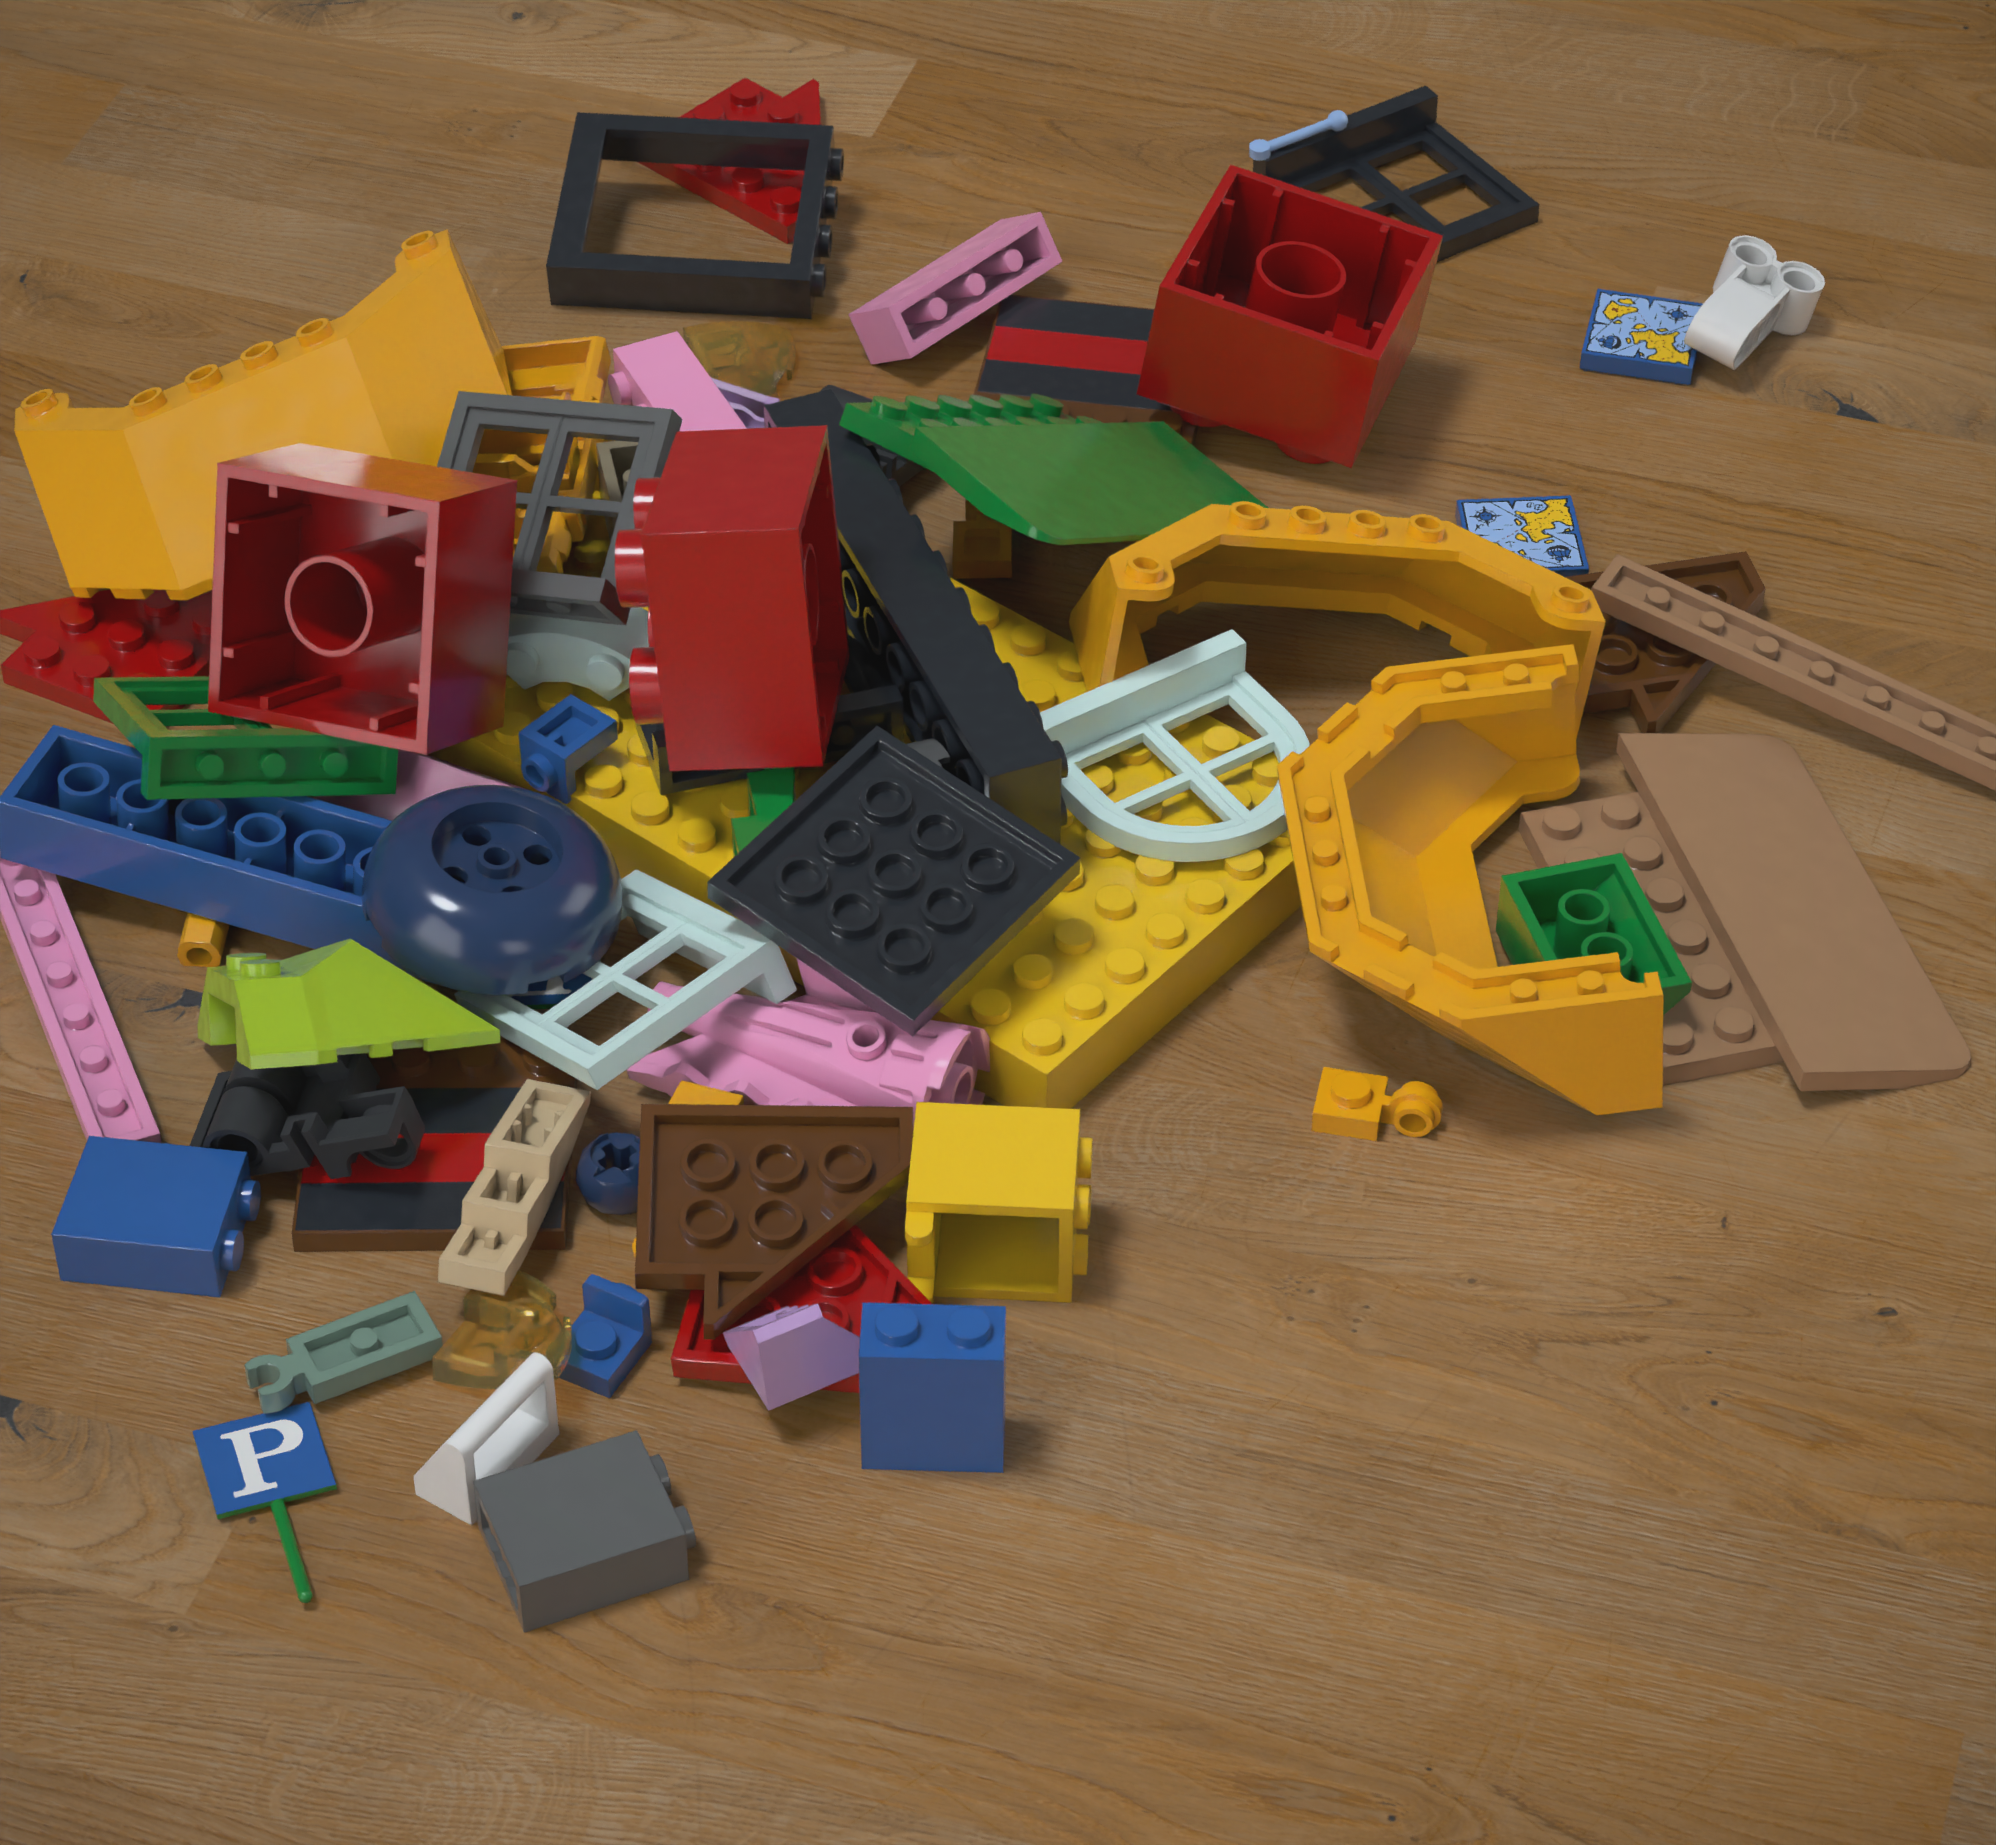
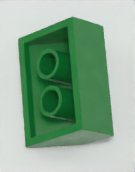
M1622 853L1501 876L1496 933L1512 965L1618 952L1620 971L1627 980L1635 983H1644V973L1658 972L1664 995L1663 1015L1691 992L1692 981Z

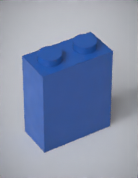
M89 1136L51 1234L60 1280L220 1298L229 1271H237L241 1265L244 1250L243 1229L246 1221H255L260 1207L261 1187L259 1181L251 1180L247 1152Z
M862 1303L859 1345L862 1469L1003 1473L1006 1418V1306Z

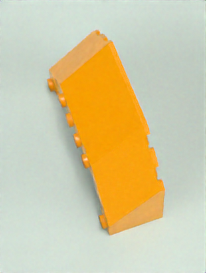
M448 229L436 234L432 231H423L407 238L401 244L402 251L395 258L396 272L344 316L329 321L327 318L310 321L296 331V336L273 344L271 341L257 343L246 349L240 355V359L219 368L216 364L197 368L185 377L183 383L166 390H162L160 387L144 390L135 395L129 401V405L125 407L74 408L68 394L54 393L52 389H43L26 397L21 402L20 407L15 409L14 432L67 580L75 597L91 598L99 591L98 588H110L114 597L118 599H147L154 593V589L166 590L170 600H189L212 590L217 463L303 443L437 466L459 391L512 395L503 348Z
M1247 501L1235 502L1232 505L1210 504L1109 556L1071 611L1069 619L1087 692L1148 666L1140 634L1155 627L1158 615L1170 610L1179 614L1200 602L1387 614L1417 630L1423 629L1428 623L1450 634L1449 646L1469 656L1574 644L1579 664V683L1576 684V738L1606 622L1592 590L1452 522L1442 521L1437 517L1427 514H1416L1410 518L1382 516L1369 510H1356L1351 514L1323 512L1311 506H1296L1291 510L1263 508L1256 503Z
M1574 644L1385 667L1371 680L1372 690L1355 705L1346 702L1317 729L1318 739L1301 754L1292 751L1277 765L1279 786L1310 952L1445 1038L1595 1115L1662 1108L1664 995L1658 972L1644 973V983L1631 982L1621 974L1618 952L1498 967L1472 853L1521 805L1562 799L1572 794L1579 786L1580 767L1576 755V684L1579 683V664Z

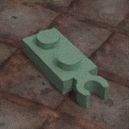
M412 1291L287 1338L288 1355L283 1357L273 1354L261 1355L249 1360L244 1366L247 1384L250 1389L265 1383H273L259 1388L258 1394L263 1413H274L289 1406L294 1400L295 1395L307 1391L315 1405L444 1355L441 1334L416 1292Z

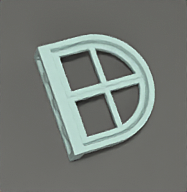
M1233 629L1040 712L1043 729L1051 741L1058 740L1061 743L1066 754L1068 776L1061 779V794L1066 808L1084 826L1103 840L1131 853L1149 858L1178 862H1200L1230 858L1247 853L1271 842L1287 830L1279 780L1269 796L1249 811L1215 778L1273 751L1278 759V763H1280L1292 751L1301 754L1310 746L1309 740L1298 721L1245 671L1247 642ZM1229 704L1262 737L1201 764L1168 731ZM1143 742L1176 776L1114 803L1081 769ZM1191 789L1224 822L1200 826H1178L1157 823L1134 814Z

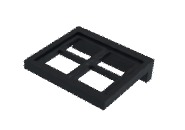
M1426 85L1347 115L1348 124L1342 131L1330 129L1271 151L1270 157L1266 160H1253V172L1312 192L1351 177L1378 199L1360 208L1381 215L1394 212L1410 225L1443 235L1437 262L1538 222L1540 205L1538 202L1436 122L1438 95ZM1423 150L1450 172L1402 191L1375 168ZM1464 183L1491 204L1492 207L1444 226L1416 202Z

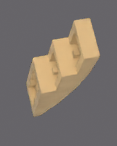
M531 1079L525 1081L485 1143L484 1168L462 1200L461 1225L439 1258L438 1282L505 1295L551 1205L588 1110L591 1091Z

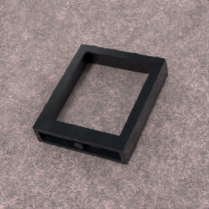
M577 112L546 263L551 305L812 319L815 297H824L826 290V264H820L821 258H830L832 251V225H826L827 219L837 218L838 187L832 185L833 181H842L844 171V149L835 148L833 126ZM602 160L804 171L790 263L584 252Z

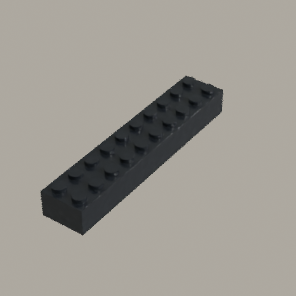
M832 389L764 405L765 428L827 425L847 631L870 654L884 685H897L903 698L904 730L910 741L913 743L927 739L937 740L950 756V763L941 764L943 769L1060 844L1061 826L1066 825L1068 819L1066 805L1061 794V779L1068 776V762L1061 743L1058 740L1051 741L1043 729L1042 717L1035 702H1027L1019 690L1017 676L1012 665L1009 662L1002 663L998 657L988 627L985 624L978 625L973 617L965 590L962 587L955 588L948 577V570L943 555L939 550L932 551L928 545L920 518L916 514L910 515L903 505V498L898 483L895 479L888 480L883 473L879 455L874 445H866L860 435L839 426L844 409Z

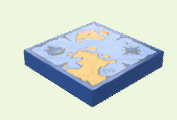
M1597 289L1581 352L1580 369L1690 385L1698 351L1686 345L1684 339L1694 316L1703 303Z
M1571 495L1456 500L1455 518L1458 526L1563 577L1589 574V566Z

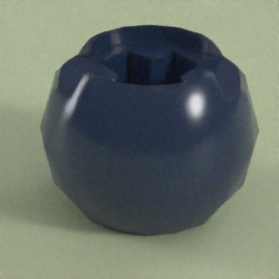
M627 1133L602 1134L582 1151L576 1169V1182L586 1203L602 1213L615 1215L637 1213L640 1138L638 1136Z

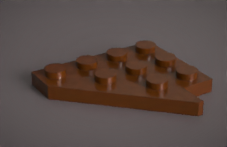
M1746 551L1645 566L1755 616L1763 607L1765 586ZM1603 572L1568 576L1566 578L1591 590ZM1601 611L1606 622L1583 714L1630 707L1642 733H1660L1716 663Z
M641 1104L635 1289L704 1290V1339L717 1338L908 1182L913 1140V1107Z

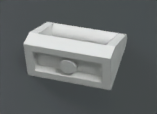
M537 1352L532 1353L413 1476L417 1496L472 1526L477 1521L473 1481L530 1464L559 1435L553 1367L545 1356Z

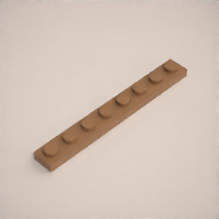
M1619 554L1615 556L1592 586L1591 590L1600 610L1616 619L1625 621L1671 644L1682 647L1726 669L1739 673L1781 694L1796 699L1836 719L1877 736L1890 744L1899 746L1945 769L1956 772L1996 791L1995 724Z

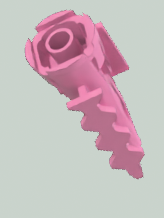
M797 959L806 995L790 1001L782 1000L780 1003L775 1004L764 997L734 993L682 1030V1032L693 1038L648 1054L627 1069L630 1079L652 1089L665 1092L671 1097L680 1081L683 1080L743 1095L744 1105L913 1107L914 1131L916 1102L982 1105L985 1093L974 1090L978 1069L990 1072V1038L985 1029L929 1020L914 1036H911ZM661 981L653 990L669 998L684 986H676Z

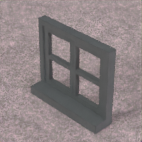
M458 392L437 467L473 472L485 429L548 434L532 492H517L516 508L527 510L513 556L510 613L616 625L627 624L631 608H622L616 588V537L619 530L634 529L633 501L636 480L638 478L661 477L676 432L680 431L683 420L673 409ZM574 437L638 442L622 502L557 496ZM553 511L617 517L601 578L536 571Z

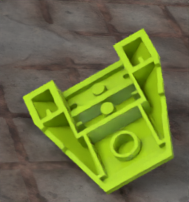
M350 938L284 960L267 959L264 953L227 955V966L207 967L197 1025L198 1038L210 1046L236 1044L237 1061L249 1069L336 1063L337 1055L369 1053L371 1058L393 1056V1049L423 1047L424 1051H437L500 1043V1029Z

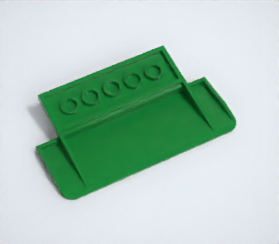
M1002 394L999 401L979 395H970L968 401L939 395L937 401L934 402L911 395L906 396L904 402H898L882 396H873L872 402L846 403L839 426L933 471L984 515L1031 538L1056 545L1142 540L1210 504L1232 505L1235 502L1247 501L1256 503L1263 508H1268L1165 422L1103 423L1086 416H1077L1075 419L1062 413L1064 405L1061 402L1039 394H1031L1030 400Z

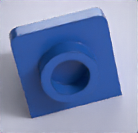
M570 694L519 732L521 770L524 779L534 789L546 792L564 804H568L571 801L570 795L576 791L575 771L618 740L617 720Z
M591 1274L582 1285L583 1312L548 1355V1359L553 1367L554 1376L610 1399L652 1344L650 1305L648 1297L639 1293L631 1286L624 1283H614Z

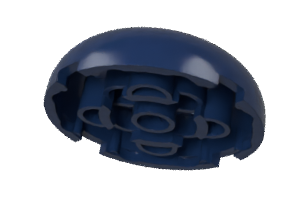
M473 785L446 790L422 799L398 815L385 828L374 844L367 860L363 876L362 907L365 920H371L373 926L382 937V948L399 964L413 973L434 983L460 991L489 995H514L528 993V985L530 983L558 976L565 983L581 975L596 964L608 951L619 930L623 891L618 867L606 842L574 810L548 796L522 788L501 785Z

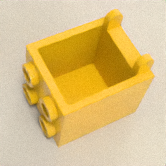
M916 1102L906 1199L905 1240L907 1242V1278L932 1304L934 1303V1296L1072 1303L1073 1276H1087L1089 1235L1076 1234L1077 1229H1088V1225H1090L1092 1185L1079 1184V1178L1091 1179L1093 1138L1080 1137V1109Z

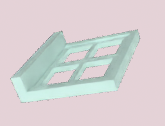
M636 869L621 879L623 891L621 920L627 916L631 917L638 933L650 940L611 967L598 961L583 973L593 980L544 1014H540L511 998L513 995H489L458 991L454 995L460 1006L500 1029V1036L598 1090L743 987L775 1004L780 1003L794 993L797 988L779 946L743 921ZM674 952L709 969L669 998L635 981V979ZM617 992L651 1009L600 1046L566 1028Z

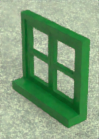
M209 676L94 678L93 702L142 754L141 793L147 800L396 794L398 749L295 728H272L270 725L273 724L208 712V709L149 710L145 706L208 704ZM234 725L237 729L168 730L165 726Z

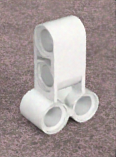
M1747 235L1737 236L1731 240L1713 285L1714 293L1704 302L1694 316L1686 332L1684 343L1735 370L1772 330L1791 336L1800 335L1806 331L1825 285L1824 277L1817 269L1806 263L1798 261L1781 263L1776 260V251L1762 239Z

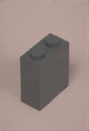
M637 1430L473 1481L478 1528L524 1633L689 1580L687 1549L696 1547V1537L690 1516L683 1505L676 1508L673 1507L668 1497L671 1495L672 1489L665 1463L659 1454L649 1457Z

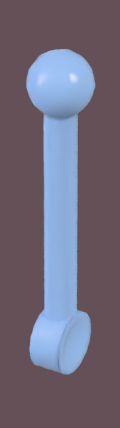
M1335 110L1329 114L1326 120L1273 140H1254L1249 144V156L1253 160L1263 161L1270 157L1271 151L1330 129L1342 131L1348 124V117L1345 112Z

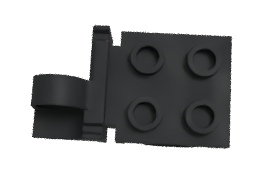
M365 1053L337 1055L336 1063L249 1069L236 1059L232 1071L218 1073L189 1146L247 1152L251 1176L308 1168L311 1166L314 1155H316L329 1178L336 1179L351 1176V1164L356 1163L358 1154L371 1163L383 1168L400 1169L409 1166L415 1160L425 1128L405 1086L376 1091V1086L380 1082V1076Z

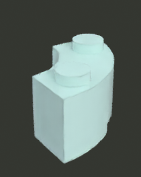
M641 607L631 608L626 625L510 613L507 675L523 689H528L542 682H569L589 688L610 701L629 688L630 658L633 648L649 647L648 611Z

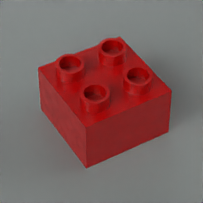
M1230 164L1159 286L1137 395L1169 405L1171 410L1179 414L1183 421L1201 427L1227 425L1274 441L1283 453L1297 461L1310 464L1332 461L1352 468L1416 342L1443 235Z
M827 425L677 431L661 477L638 478L636 480L633 501L634 529L619 530L615 543V579L620 605L622 608L648 607L649 647L633 648L630 658L629 688L634 721L637 725L664 724L669 771L823 766L850 657Z
M303 443L217 463L208 712L425 755L504 727L517 480Z

